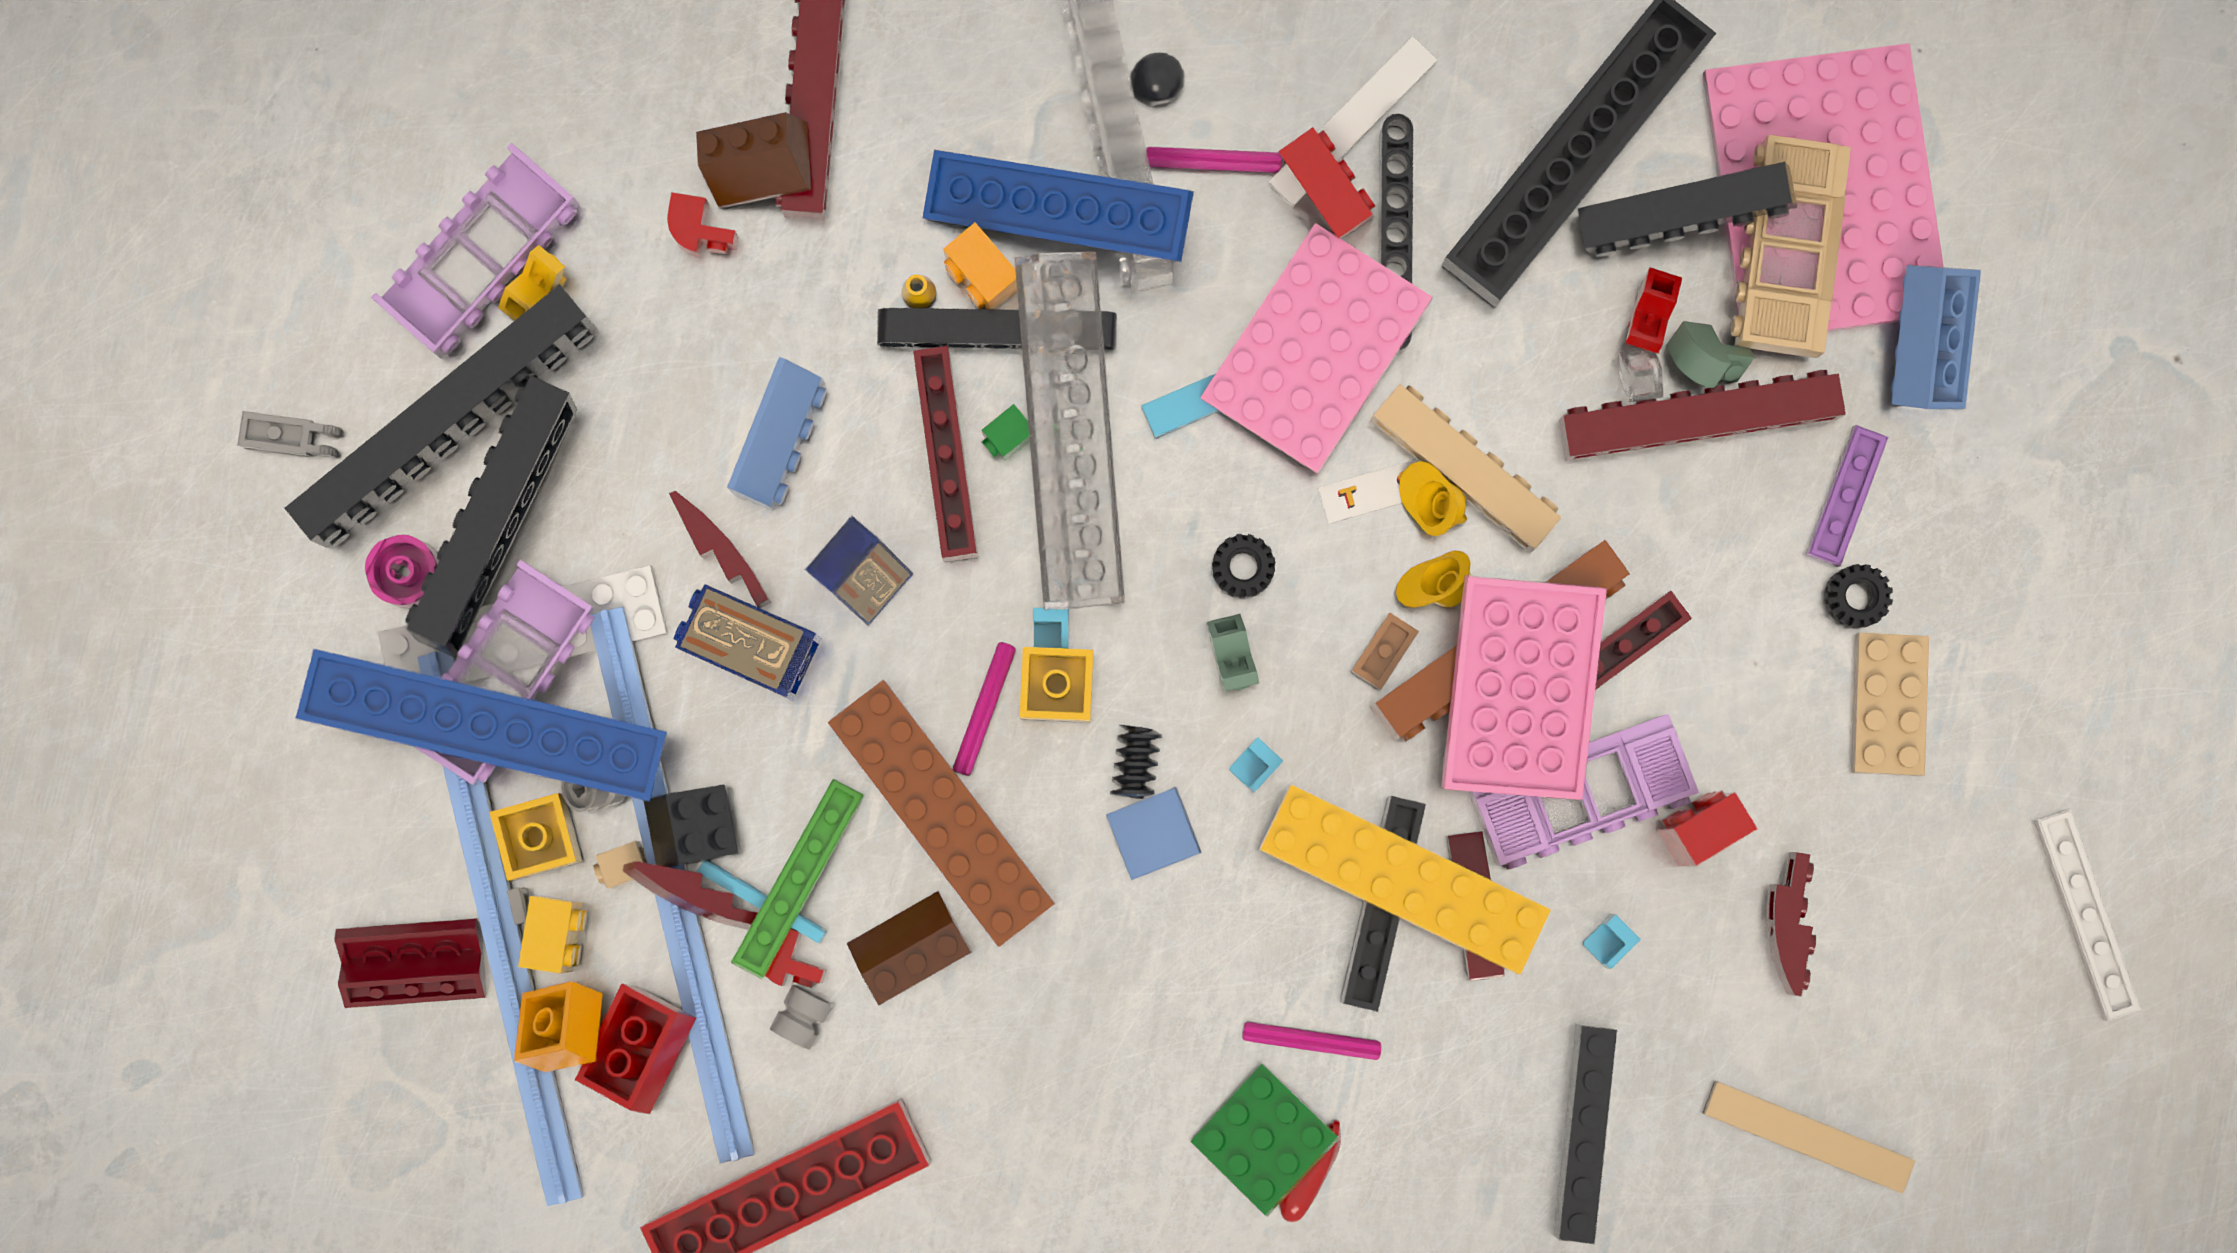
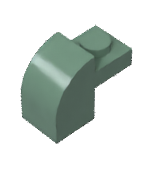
M1683 321L1666 345L1677 367L1693 381L1709 388H1715L1720 380L1738 382L1755 358L1750 348L1721 344L1710 324Z
M1241 614L1208 621L1207 627L1211 646L1224 690H1242L1250 685L1259 683Z

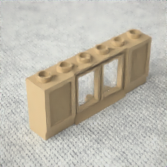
M1768 135L1761 145H1756L1753 166L1762 167L1784 161L1790 166L1797 208L1790 209L1789 215L1780 218L1768 219L1767 215L1753 217L1754 222L1744 226V233L1749 234L1748 247H1743L1740 257V268H1745L1743 281L1738 282L1735 301L1740 302L1739 316L1734 315L1731 326V336H1736L1735 346L1818 358L1825 353L1851 147L1776 135Z

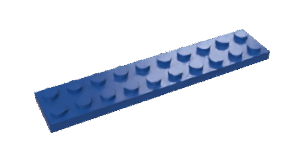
M313 649L295 718L648 802L651 799L667 735L666 731L318 649Z

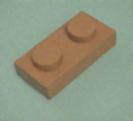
M1389 612L1351 672L1378 690H1381L1419 631Z

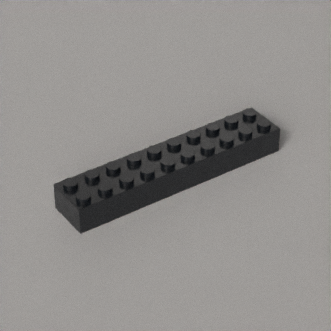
M1654 0L1448 253L1442 266L1496 308L1708 46L1716 32L1677 1Z
M559 284L284 509L310 541L326 548L330 545L332 547L338 546L348 538L349 533L347 531L357 523L362 525L372 519L377 513L375 509L384 501L389 503L399 497L404 491L402 487L412 478L416 481L426 475L431 469L429 465L439 456L443 459L452 454L457 449V442L465 435L473 436L485 426L484 420L492 413L500 414L512 404L511 398L516 395L522 383L527 384L530 376L538 378L546 369L554 370L566 360L565 354L575 346L581 348L593 338L592 332L597 329L596 326Z

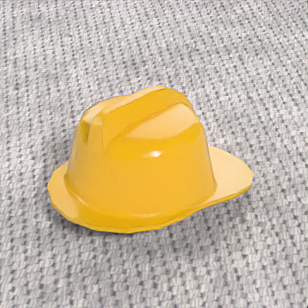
M1418 461L1410 464L1404 470L1399 485L1401 501L1406 510L1428 535H1443L1450 528L1467 521V516L1465 515L1466 498L1463 491L1455 484L1449 482L1436 467L1428 462Z
M1454 550L1410 568L1402 575L1397 584L1396 595L1398 601L1404 606L1412 608L1431 603L1441 607L1451 608L1457 606L1462 602L1465 575L1471 576L1469 556L1463 551Z

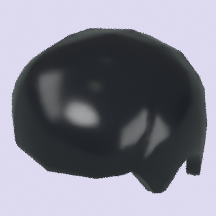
M1162 52L1150 53L1142 57L1135 64L1130 73L1129 87L1135 99L1146 106L1153 107L1159 104L1170 103L1184 87L1185 72L1179 60L1173 55Z

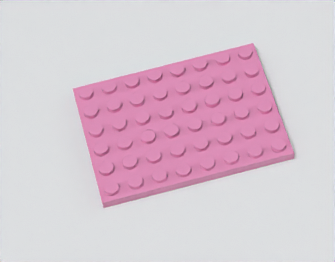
M1910 43L1706 69L1703 72L1718 176L1758 168V166H1753L1754 151L1756 145H1761L1768 135L1851 147L1828 331L1899 322L1904 295L1903 278L1906 274L1907 265L1944 267ZM1796 202L1797 208L1790 209L1789 215L1768 219L1766 234L1820 242L1824 206ZM1731 222L1726 223L1725 226L1736 293L1738 282L1743 281L1745 268H1740V257L1743 247H1748L1749 234L1744 233V226H1733ZM1764 246L1760 282L1814 290L1818 254ZM1737 302L1738 313H1739L1740 302Z

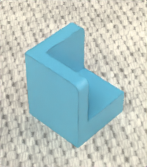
M1033 608L1034 647L1069 649V608Z
M1257 737L1230 766L1229 770L1254 793L1279 767L1283 760Z
M1610 914L1582 944L1606 969H1612L1641 939L1616 914Z

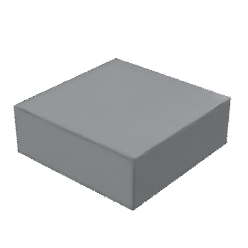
M518 887L507 890L514 924H525L529 905L527 889L525 887Z

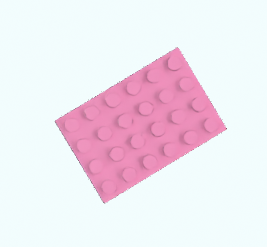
M1315 223L1200 398L1318 474L1433 300V297Z
M1465 575L1442 788L1582 800L1606 588Z

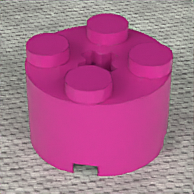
M396 535L379 541L370 550L365 562V574L370 589L378 598L398 607L411 608L413 604H419L424 593L421 591L423 581L429 572L434 573L440 560L437 559V552L427 543L413 536ZM401 566L407 567L410 570L407 577L399 572Z

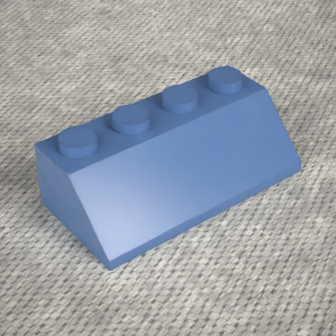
M1907 265L1906 274L1903 278V304L1899 314V341L1895 349V377L1891 385V392L1893 394L1892 405L1923 409L1966 408L1981 270Z
M782 357L778 358L727 486L735 496L773 511L776 503L780 505L783 503L789 485L784 483L789 471H796L801 458V453L797 452L802 439L808 440L814 426V421L810 419L815 407L820 408L827 393V389L823 387L825 382L822 377Z

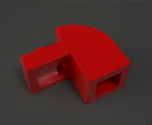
M671 192L667 223L671 235L683 251L693 257L701 258L703 245L707 246L706 250L720 254H726L727 249L737 250L739 236L735 230L706 226L710 204L705 197Z
M1649 267L1629 319L1626 344L1659 354L1663 345L1668 320L1677 303L1682 277Z
M790 929L765 976L773 983L785 986L788 974L794 975L792 982L812 988L814 982L823 983L827 969L794 959L802 935L795 929Z

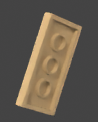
M1879 633L1856 634L1853 773L1925 776L1929 636Z

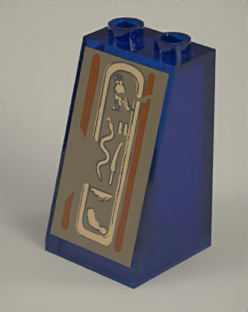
M853 516L845 522L805 568V571L819 585L868 627L914 575L876 535Z
M704 584L702 590L696 589L688 608L692 609V612L687 622L681 621L675 632L674 640L678 641L675 648L779 696L794 701L822 638L811 630Z

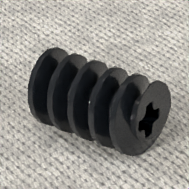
M1119 725L1128 731V733L1120 734L1117 737V740L1126 744V747L1118 748L1115 754L1124 758V761L1114 763V768L1123 774L1112 777V782L1121 786V788L1110 791V795L1144 799V796L1152 795L1155 792L1154 789L1146 786V782L1156 780V775L1148 772L1147 769L1158 766V762L1150 758L1149 754L1160 752V748L1151 744V740L1162 738V734L1150 728Z

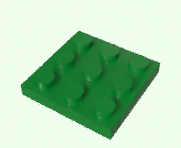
M1261 1064L1190 1142L1265 1216H1269L1340 1137L1264 1064Z

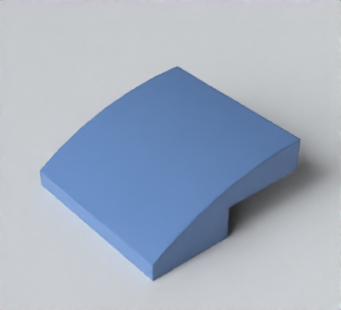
M1177 787L1106 814L1131 880L1202 853Z

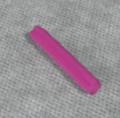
M1147 147L1145 164L1148 167L1278 173L1281 170L1282 156L1279 152Z
M1005 642L997 644L953 765V770L957 773L969 776L973 770L1016 651L1013 645Z
M1252 1022L1244 1024L1242 1033L1243 1040L1248 1042L1372 1060L1380 1058L1382 1048L1381 1042L1376 1040Z

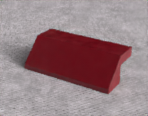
M477 918L335 930L334 941L341 961L338 987L345 1008L485 998L486 996L483 941Z

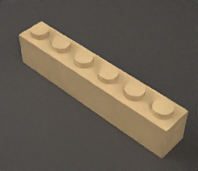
M1399 384L1376 411L1371 421L1416 459L1428 462L1436 467L1449 482L1455 484L1463 491L1468 502L1530 553L1533 552L1562 518L1556 513L1559 510L1558 507L1546 497L1542 496L1539 499L1529 490L1532 487L1524 478L1518 474L1512 477L1503 469L1505 464L1491 452L1484 454L1476 447L1478 442L1472 435L1465 430L1458 432L1449 425L1451 419L1443 411L1436 407L1431 410L1422 402L1424 397L1410 385L1405 388Z

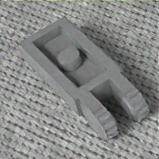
M242 411L237 446L304 456L314 454L336 457L337 449L332 446L311 445L312 434L314 432L331 437L340 436L341 428L317 424L307 419Z

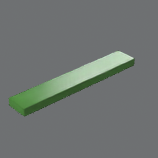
M832 779L735 953L731 964L763 980L861 803L863 794Z

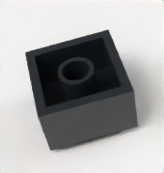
M725 784L664 794L651 798L650 802L643 800L656 865L671 868L738 854Z

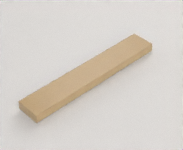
M1717 1081L1714 1083L1703 1112L1704 1115L1902 1194L1915 1164L1913 1159Z

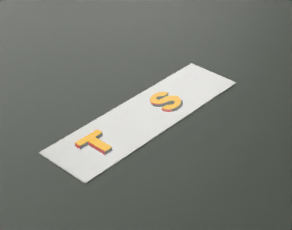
M1419 460L1409 461L1318 487L1328 524L1401 504L1402 501L1399 493L1401 476L1410 464Z

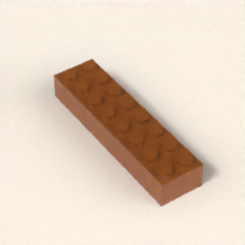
M1605 539L1546 582L1603 587L1607 589V599L1626 586L1623 579L1630 575V573ZM1457 645L1370 706L1394 741L1401 737L1405 742L1425 729L1422 722L1427 718L1431 717L1433 721H1436L1450 711Z
M885 680L879 682L827 722L998 947L1055 905L1049 894Z

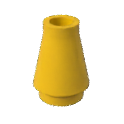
M915 274L910 276L902 287V298L912 308H926L932 304L936 296V287L933 281L923 275ZM920 283L923 286L922 290L918 292L913 291V285Z

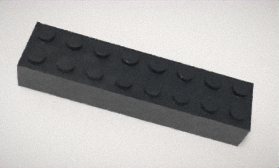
M530 376L527 384L522 383L514 399L517 405L512 415L507 414L504 417L499 429V433L502 435L496 447L492 445L486 453L483 463L486 465V468L481 478L476 477L473 480L468 491V496L471 498L465 510L461 508L454 518L452 527L455 528V531L450 541L445 540L442 543L437 554V559L440 561L434 573L429 572L421 587V591L424 592L418 605L413 604L406 616L405 623L408 624L406 630L418 642L454 658L457 657L577 412V407L569 392L533 376Z

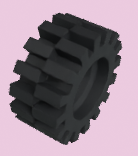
M1236 534L1234 537L1225 539L1219 545L1213 557L1212 570L1214 580L1222 591H1226L1232 597L1246 598L1257 596V594L1267 588L1274 576L1276 562L1270 546H1267L1264 540L1258 539L1252 534ZM1239 553H1248L1257 562V571L1249 579H1239L1230 570L1231 559Z
M1868 564L1851 565L1835 573L1832 576L1833 579L1828 582L1826 586L1828 592L1825 593V600H1828L1829 604L1826 605V608L1834 614L1832 618L1835 621H1841V625L1845 627L1852 626L1855 629L1865 628L1881 621V618L1888 614V607L1893 603V599H1890L1893 589L1887 585V582H1889L1888 577H1883L1880 574L1881 570L1878 568L1872 569L1871 565ZM1853 583L1864 584L1871 592V602L1863 610L1854 609L1847 602L1846 592Z

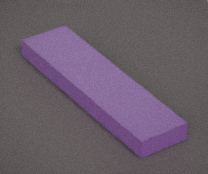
M1858 425L1853 426L1806 555L1836 567L1841 566L1889 437Z

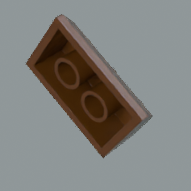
M784 112L696 132L698 167L718 207L725 208L811 190L808 125L806 121Z
M939 891L846 943L862 978L878 1006L973 952Z

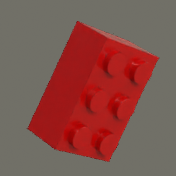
M1312 127L1278 152L1337 238L1343 239L1374 217L1370 210L1375 207V204L1364 188L1357 192L1351 183L1356 177L1345 160L1342 159L1337 162L1331 153L1336 148L1326 132L1322 130L1320 133H1317L1314 127Z
M1720 790L1718 792H1708L1692 801L1693 809L1691 808L1687 811L1686 809L1678 810L1661 820L1664 826L1656 831L1677 866L1684 867L1701 864L1758 828L1736 792L1724 793L1723 790Z
M621 983L599 1028L595 1062L582 1064L575 1081L630 1111L650 1114L693 1027L696 1017L641 988Z

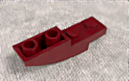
M1789 852L1784 886L1770 884L1768 930L1773 960L1787 994L1802 997L1803 990H1807L1810 983L1811 972L1806 967L1808 955L1812 956L1815 951L1816 935L1812 934L1813 927L1800 925L1799 922L1800 918H1805L1807 913L1808 898L1804 897L1806 883L1810 884L1812 880L1814 864L1809 862L1810 854Z

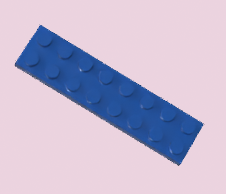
M934 150L922 218L969 227L976 223L981 229L1181 262L1194 191Z

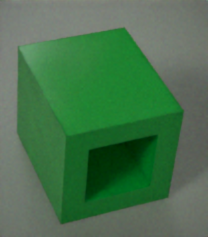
M1013 404L981 430L985 437L981 443L993 458L1000 455L1005 461L1037 434L1033 426Z

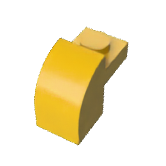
M538 245L529 253L523 273L505 287L498 308L515 321L559 284L562 287L564 286L566 278L562 275L566 266L557 257Z

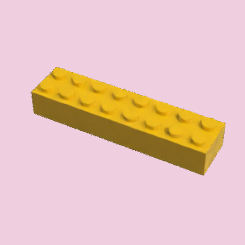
M1293 785L1288 787L1259 848L1260 851L1515 974L1521 975L1551 909Z

